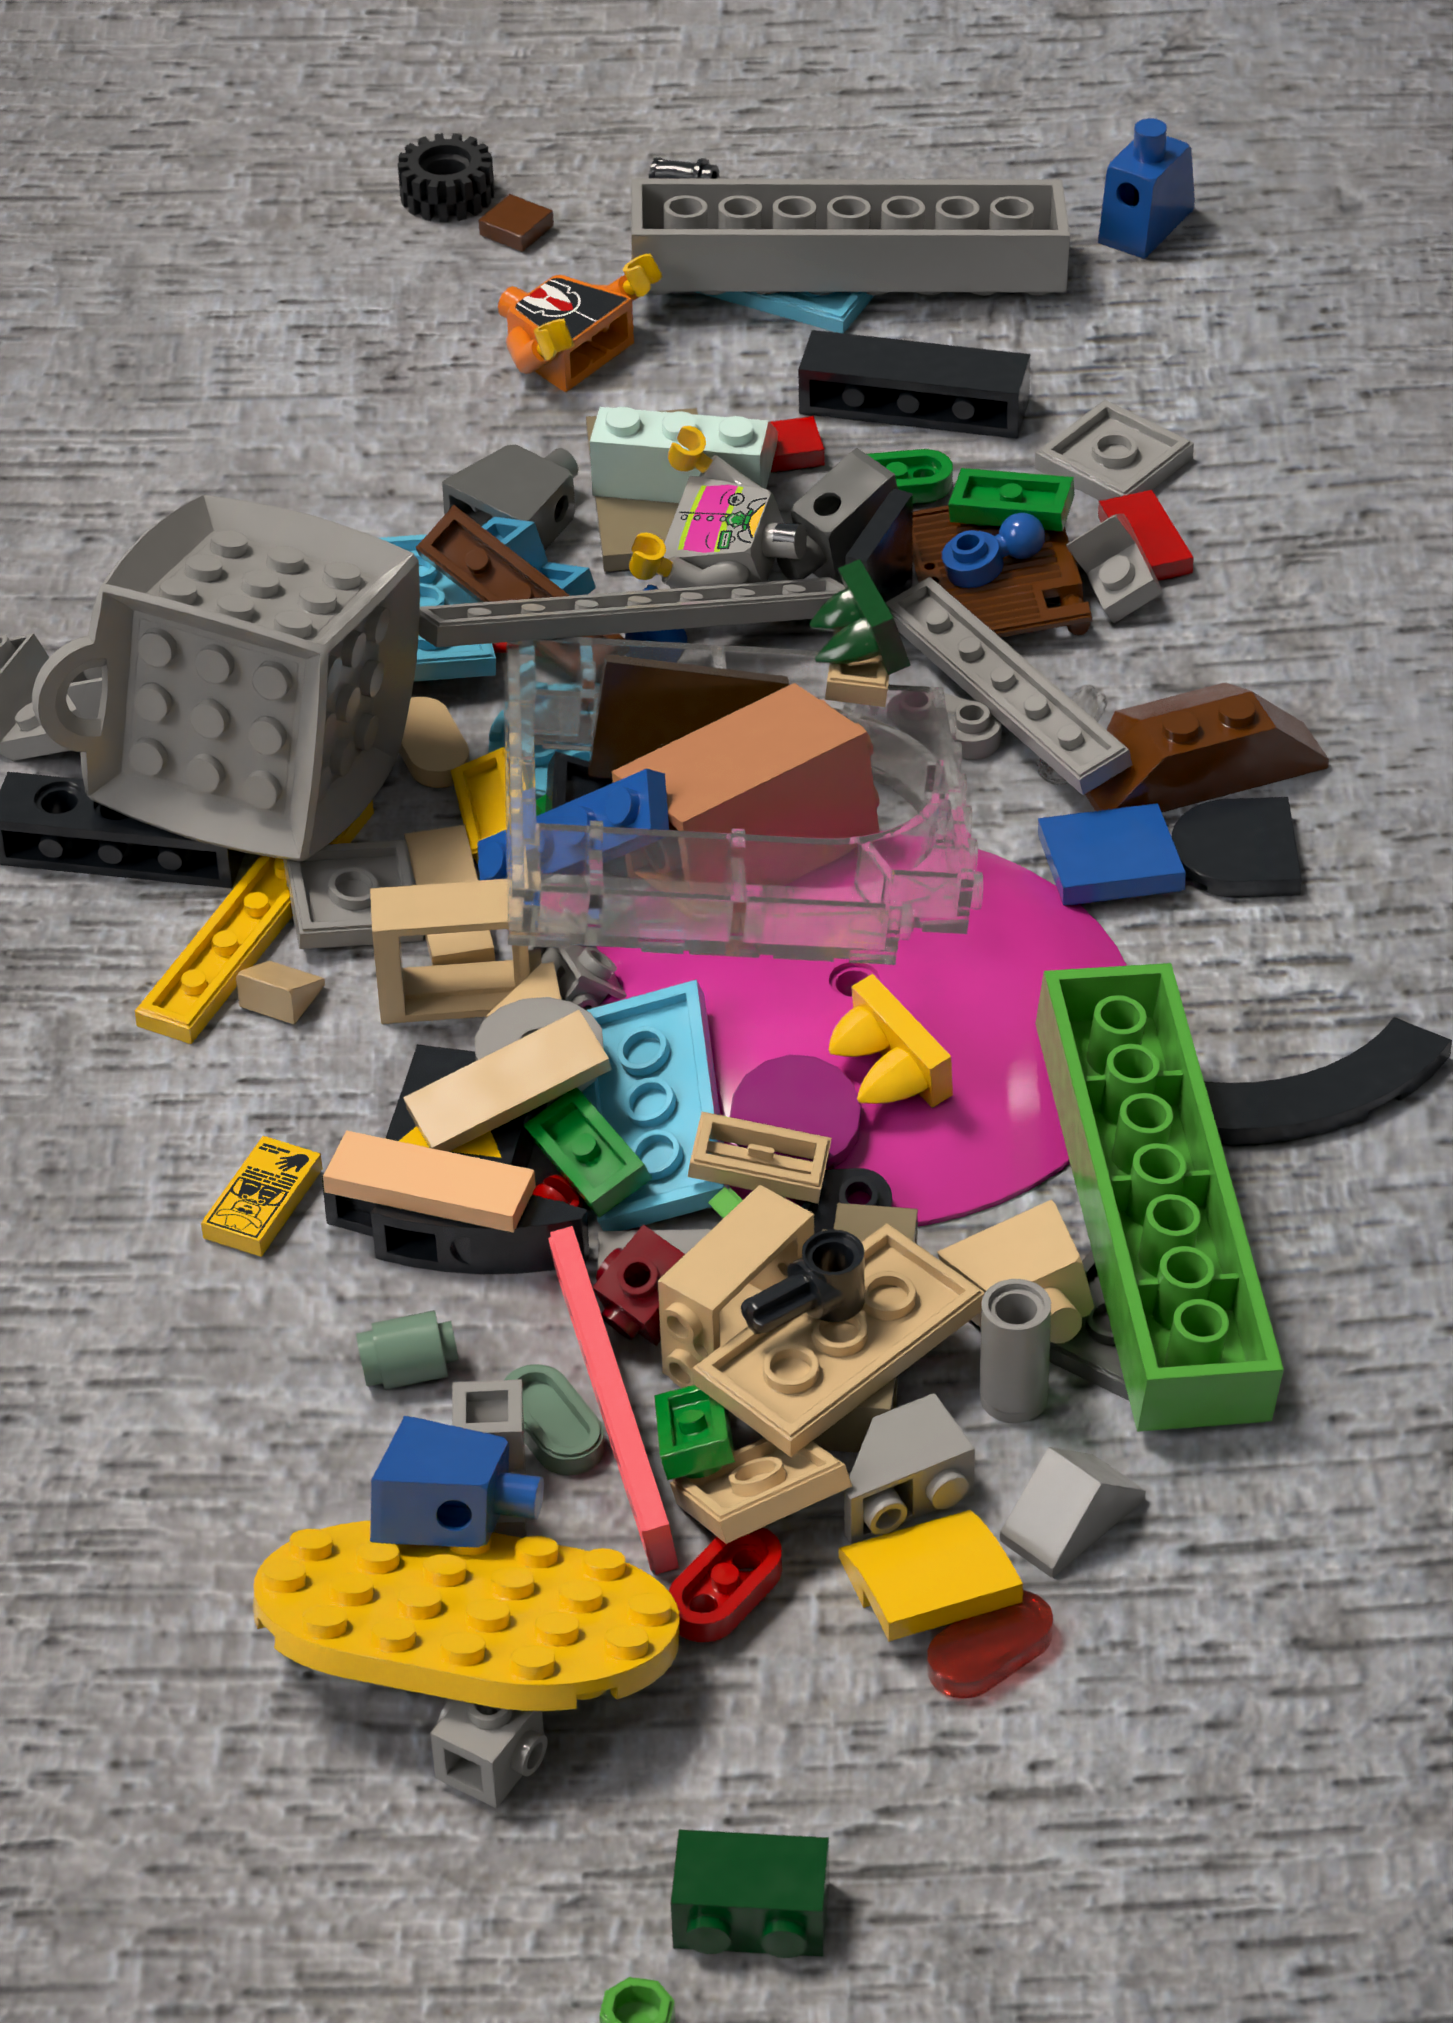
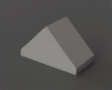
M1048 1447L1001 1529L1000 1542L1045 1574L1054 1578L1145 1500L1146 1490L1093 1454Z

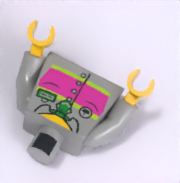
M683 426L679 431L677 440L689 450L673 442L668 451L669 463L674 469L679 471H690L696 468L701 473L699 476H689L665 542L652 533L644 532L637 535L631 548L633 555L629 562V569L632 575L639 580H648L656 576L657 573L662 576V583L670 586V589L767 582L775 558L801 559L805 554L807 534L804 525L784 523L773 493L744 476L717 455H714L712 458L708 457L703 453L706 446V439L703 433L693 426Z

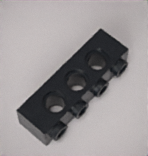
M7 772L0 789V865L232 889L245 852L192 840L114 811L91 800L87 796L83 779Z

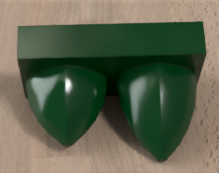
M858 559L838 568L845 589L833 595L821 606L811 620L810 626L814 629L840 632L834 635L815 657L816 663L848 664L878 656L888 675L911 666L894 617L861 560Z

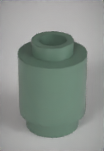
M435 1310L371 1323L372 1330L356 1333L367 1387L383 1383L384 1389L387 1390L449 1377L446 1363L459 1361L452 1322L438 1323Z

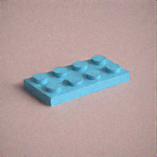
M697 979L586 1010L593 1015L602 1028L604 1051L609 1058L612 1070L598 1076L596 1081L583 1090V1094L645 1164L652 1177L650 1181L600 1218L597 1216L602 1230L625 1231L642 1226L643 1224L647 1225L712 1207L708 1202L724 1187L729 1189L730 1185L687 1177L701 1112L720 1115L705 996ZM709 1138V1141L724 1144V1141Z

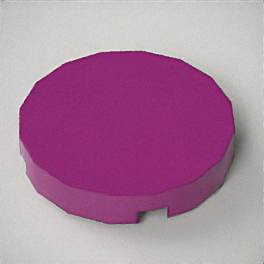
M786 1055L767 1060L744 1076L733 1093L730 1117L832 1138L826 1168L832 1164L833 1168H835L847 1159L859 1139L861 1104L857 1100L854 1084L838 1067L813 1056ZM737 1144L738 1147L748 1148V1146ZM774 1152L777 1155L813 1162V1159Z

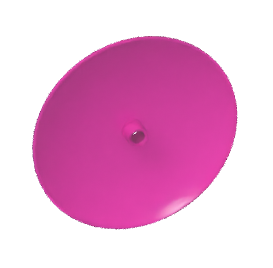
M879 831L880 835L699 926L651 891L636 901L613 923L596 945L597 949L616 965L617 970L614 975L627 995L619 999L608 994L599 1006L697 979L705 996L720 1115L730 1117L733 1093L747 1073L767 1060L786 1055L813 1056L838 1067L854 1084L858 1096L865 1076L883 1055L880 1052L859 1057L831 1055L829 1053V1043L833 1030L840 1019L853 1009L852 986L869 975L874 974L951 1055L953 1095L933 1108L919 1094L890 1103H860L861 1124L857 1143L846 1160L833 1168L832 1164L825 1170L864 1168L875 1171L889 1184L892 1192L893 1207L918 1209V1227L965 1217L1000 1205L1035 1188L1070 1164L1035 1025L1043 973L1049 970L1127 966L1103 927L1080 904L1063 905L1057 887L1027 868L998 855L965 844L925 835ZM724 1141V1144L733 1145V1146H738V1145L735 1144V1143H730V1142H725V1141ZM730 1186L742 1200L753 1191ZM855 1192L848 1197L847 1201L850 1204L865 1205L870 1201L871 1197L865 1192ZM785 1197L800 1207L804 1203L803 1200Z

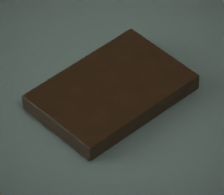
M605 654L588 774L591 777L613 779L611 771L789 686L788 676Z

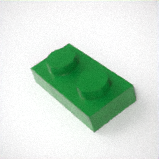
M961 468L948 503L950 522L975 524L978 526H1001L1005 519L1013 514L1028 513L1035 516L1041 522L1044 530L1063 531L1075 496L1074 477Z
M578 1088L567 1092L524 1124L531 1139L599 1218L652 1179L645 1164Z
M695 1385L654 1395L659 1453L667 1480L682 1476L691 1479L703 1478L716 1473L724 1465L735 1463L729 1410Z

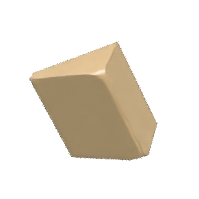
M269 960L246 968L238 973L236 983L239 1007L295 1025L325 986V979Z

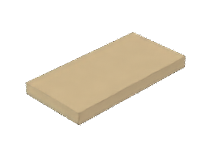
M886 1223L861 1242L864 1247L865 1303L862 1310L856 1316L842 1322H826L804 1313L768 1333L754 1334L746 1327L692 1367L693 1384L792 1457L981 1312V1303L985 1292Z

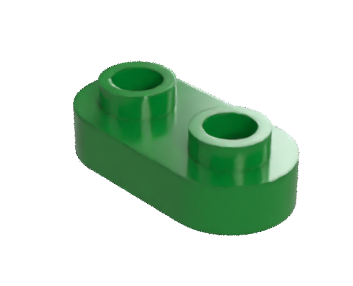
M917 449L867 454L895 474L898 490L913 493V503H933L948 495L952 490L953 463L942 452L931 449Z

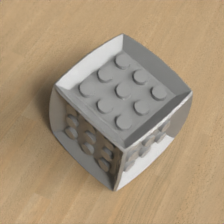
M202 495L181 506L155 524L117 562L99 589L92 611L88 635L72 640L59 648L40 669L32 693V705L35 716L46 734L55 743L66 749L81 753L85 793L91 800L130 818L192 840L255 855L304 861L331 843L360 816L384 784L397 760L408 717L417 662L420 615L419 560L414 553L392 543L317 516L246 500ZM102 667V693L97 719H83L74 715L70 711L66 700L71 682L85 670Z

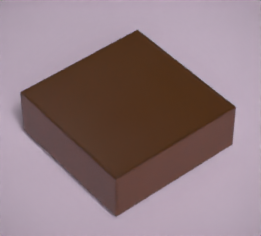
M509 194L479 219V233L481 236L521 252L554 226L553 210Z

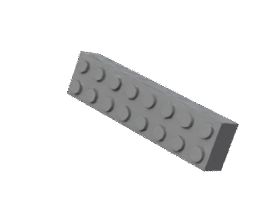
M631 178V260L640 255L650 253L663 275L660 281L651 284L649 294L664 295L672 291H699L707 295H719L724 292H757V294L761 295L775 292H809L814 295H828L833 292H867L868 295H883L887 292H917L930 296L942 292H971L976 295L986 296L996 292H1025L1029 295L1041 296L1050 292H1066L1070 231L1062 180Z

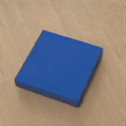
M1158 803L1038 818V837L1063 905L1068 906L1185 890L1186 872Z

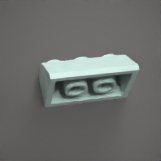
M599 407L590 439L592 496L679 503L689 476H699L701 473L696 468L690 471H679L674 469L669 463L668 451L673 442L689 450L677 440L679 431L683 426H693L703 433L706 439L704 454L710 458L717 455L744 476L766 489L777 447L778 431L769 420L747 419L742 416L720 417L695 415L683 411L671 413L635 410L630 407Z

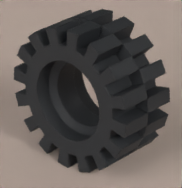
M444 133L434 134L435 140L429 141L424 136L418 139V146L410 143L405 147V153L400 152L397 165L401 203L404 208L408 207L409 213L413 216L421 212L423 220L431 221L433 216H439V222H449L448 216L456 215L457 220L461 221L467 219L466 212L476 216L482 213L481 206L488 208L492 203L491 198H494L495 193L492 154L488 152V147L484 143L478 145L476 138L470 136L465 141H462V134L453 133L451 139H444Z

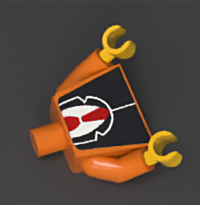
M648 253L634 258L623 267L625 275L609 285L589 284L564 275H554L529 293L515 286L507 288L498 302V312L507 319L508 336L506 345L517 369L524 374H530L535 371L560 390L568 392L634 343L632 302L646 295L651 289V284L660 281L663 277L653 256Z

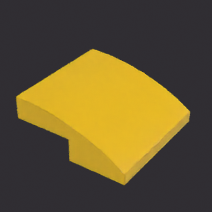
M971 1510L838 1548V1557L863 1608L872 1607L889 1642L1023 1602V1583L1013 1564L993 1533Z

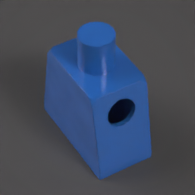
M1155 118L1139 120L1134 126V139L1109 163L1106 171L1098 235L1099 244L1145 259L1195 209L1192 148L1187 142L1167 136L1166 124Z
M404 1416L371 1479L370 1542L482 1547L488 1544L501 1515L538 1519L544 1494L543 1477L509 1473L510 1444L504 1437L421 1418Z

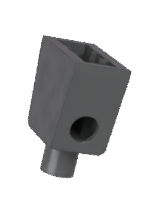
M506 445L442 482L444 515L455 505L480 526H483L493 517L535 522L545 551L574 518L573 478L578 475V464L572 454L562 448L555 449L543 458L518 445Z
M855 448L794 503L790 512L792 523L804 525L807 534L805 554L801 559L777 558L778 566L788 580L805 579L813 573L818 578L830 577L844 585L838 568L846 565L847 553L887 495L893 489H898L895 474L860 449Z

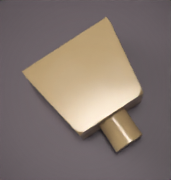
M1052 1200L937 1251L940 1261L984 1292L992 1285L1007 1279H1024L1041 1286L1048 1293L1051 1300L1050 1341L1053 1343H1065L1074 1338L1081 1328L1082 1318L1089 1315L1094 1308L1081 1257L1056 1204ZM981 1312L971 1319L979 1327H981Z

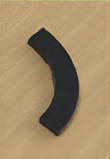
M1394 1017L1366 1045L1336 1062L1307 1073L1259 1082L1225 1083L1204 1081L1219 1137H1222L1221 1144H1268L1298 1140L1329 1133L1369 1118L1370 1110L1394 1098L1401 1101L1429 1080L1450 1057L1452 1040Z

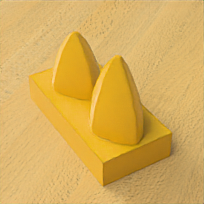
M874 974L853 985V1009L840 1019L833 1030L829 1043V1053L843 1057H859L877 1052L883 1055L865 1076L857 1096L858 1102L869 1104L890 1103L919 1094L933 1108L953 1095L951 1055Z

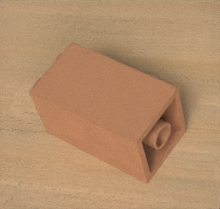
M793 683L611 771L613 783L644 769L665 773L669 834L624 852L628 875L699 926L880 835L877 815L879 795L873 783L870 758L873 754V744L869 734L860 724L852 722L831 708L824 700L816 698L796 683Z

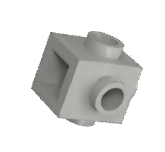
M449 1699L440 1713L436 1727L431 1732L435 1778L495 1808L500 1805L523 1775L530 1776L536 1771L547 1749V1737L544 1736L542 1711L501 1709Z

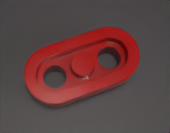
M762 1527L727 1544L719 1537H716L673 1581L668 1591L673 1596L679 1610L680 1636L695 1642H712L727 1636L775 1587L782 1575V1548L778 1538L771 1531ZM743 1568H752V1569H754V1570H752V1571H741L740 1569H743Z

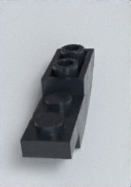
M322 1176L327 1224L372 1236L374 1239L375 1258L427 1270L479 1275L553 1271L556 1269L548 1240L551 1237L550 1232L573 1226L584 1263H586L590 1256L587 1209L576 1207L563 1201L551 1200L532 1194L514 1233L325 1193Z

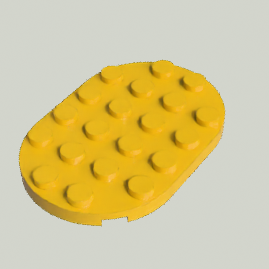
M371 1520L357 1521L322 1529H302L294 1532L290 1536V1542L282 1545L264 1560L254 1578L253 1615L257 1629L267 1628L275 1636V1650L287 1658L308 1668L338 1677L483 1706L522 1711L577 1709V1700L596 1698L604 1694L608 1689H610V1694L618 1700L644 1689L661 1677L672 1665L678 1649L679 1610L673 1596L664 1585L645 1571L625 1562V1556L619 1551L607 1548L588 1551L558 1545L553 1539L544 1536L520 1538L493 1532L488 1544L479 1548L370 1542Z

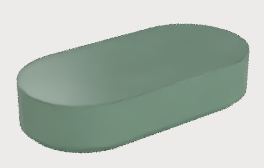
M541 1364L522 1366L508 1374L504 1380L522 1379L525 1444L541 1465L547 1470L560 1475H578L593 1469L601 1461L605 1451L603 1425L566 1377L557 1369Z

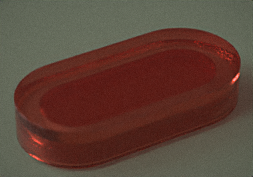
M1023 1590V1602L957 1621L941 1631L932 1639L927 1651V1674L932 1685L947 1696L967 1699L980 1696L1044 1653L1049 1647L1053 1636V1613L1049 1604L1039 1595Z

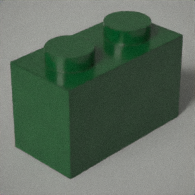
M679 1829L670 1902L673 1949H690L703 1954H718L726 1951L763 1953L778 1958H794L798 1956L823 1957L830 1884L829 1837Z

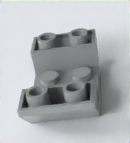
M34 633L8 638L7 635H0V755L12 761L70 751L55 743L46 734L33 710L32 693L34 683L40 669L49 659L48 654ZM102 667L85 670L71 682L66 700L70 711L74 715L83 719H97L102 693Z

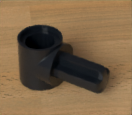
M824 1230L812 1235L803 1245L802 1257L788 1265V1278L744 1300L741 1304V1313L746 1320L748 1328L754 1334L768 1333L804 1313L826 1322H842L853 1318L862 1310L865 1303L863 1244L856 1236L843 1230Z

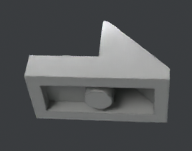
M1124 513L1111 516L1066 545L1070 553L1086 572L1103 610L1113 623L1163 593L1135 532Z

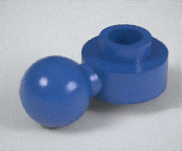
M1016 513L1005 519L1000 527L999 534L996 536L975 530L961 532L951 539L942 551V560L947 577L952 584L958 587L974 588L983 586L994 580L1001 573L1004 557L1009 555L1016 559H1028L1035 556L1044 544L1045 531L1043 525L1035 516L1028 513Z

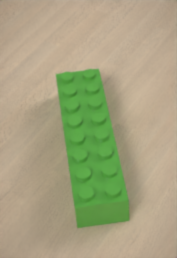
M1162 963L1044 971L1035 1025L1137 1432L1272 1422L1284 1368L1172 964Z

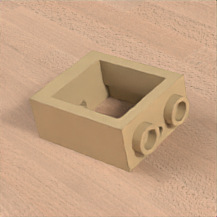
M523 877L370 888L372 937L381 1024L486 1017L528 975L542 964L541 949L528 950V941H540L538 902L525 903ZM511 929L513 960L403 968L401 936Z
M758 1185L658 1280L662 1373L667 1375L677 1386L683 1388L694 1385L692 1367L748 1327L741 1313V1304L744 1300L788 1278V1265L802 1257L804 1243L809 1237L814 1235L813 1213L764 1186Z

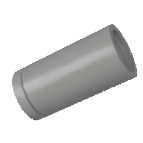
M1007 1279L992 1285L983 1295L981 1303L980 1402L990 1416L1008 1423L1030 1421L1039 1416L1048 1404L1051 1300L1048 1293L1041 1286L1024 1279Z

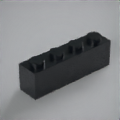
M811 330L798 368L799 414L1018 439L1030 399L1031 354Z

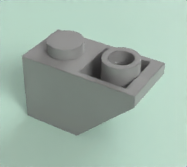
M935 1393L873 1417L849 1476L852 1487L844 1490L845 1537L850 1544L860 1542L874 1535L887 1534L901 1524L938 1509L950 1508L962 1499L974 1495L975 1448Z

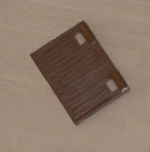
M948 505L913 511V565L918 583L931 577L1000 638L1067 626L1069 632L1077 636L1083 635L1088 631L1090 622H1092L1091 610L1088 602L1083 600L1082 581L1075 558L1066 546L1070 542L1065 526L1063 531L1044 530V544L1035 556L1028 559H1016L1008 555L1003 558V569L994 580L983 586L963 588L949 581L942 560L943 548L961 532L975 530L996 536L999 534L1001 526H978L975 524L950 522ZM1059 596L1061 606L1047 609L1045 599Z

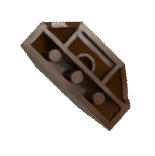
M1221 683L1115 711L1106 730L1129 749L1132 766L1085 795L1095 811L1158 803L1161 812H1166L1328 769L1329 758L1304 722L1253 691L1229 683Z

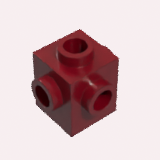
M643 1224L623 1249H614L604 1259L596 1275L597 1282L594 1284L593 1289L604 1307L601 1313L603 1320L629 1340H632L639 1333L657 1346L661 1341L658 1280L685 1254Z

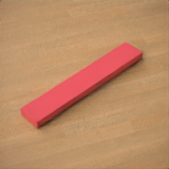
M573 1226L550 1232L551 1237L548 1240L557 1278L650 1570H654L657 1575L678 1569L679 1564L670 1525Z

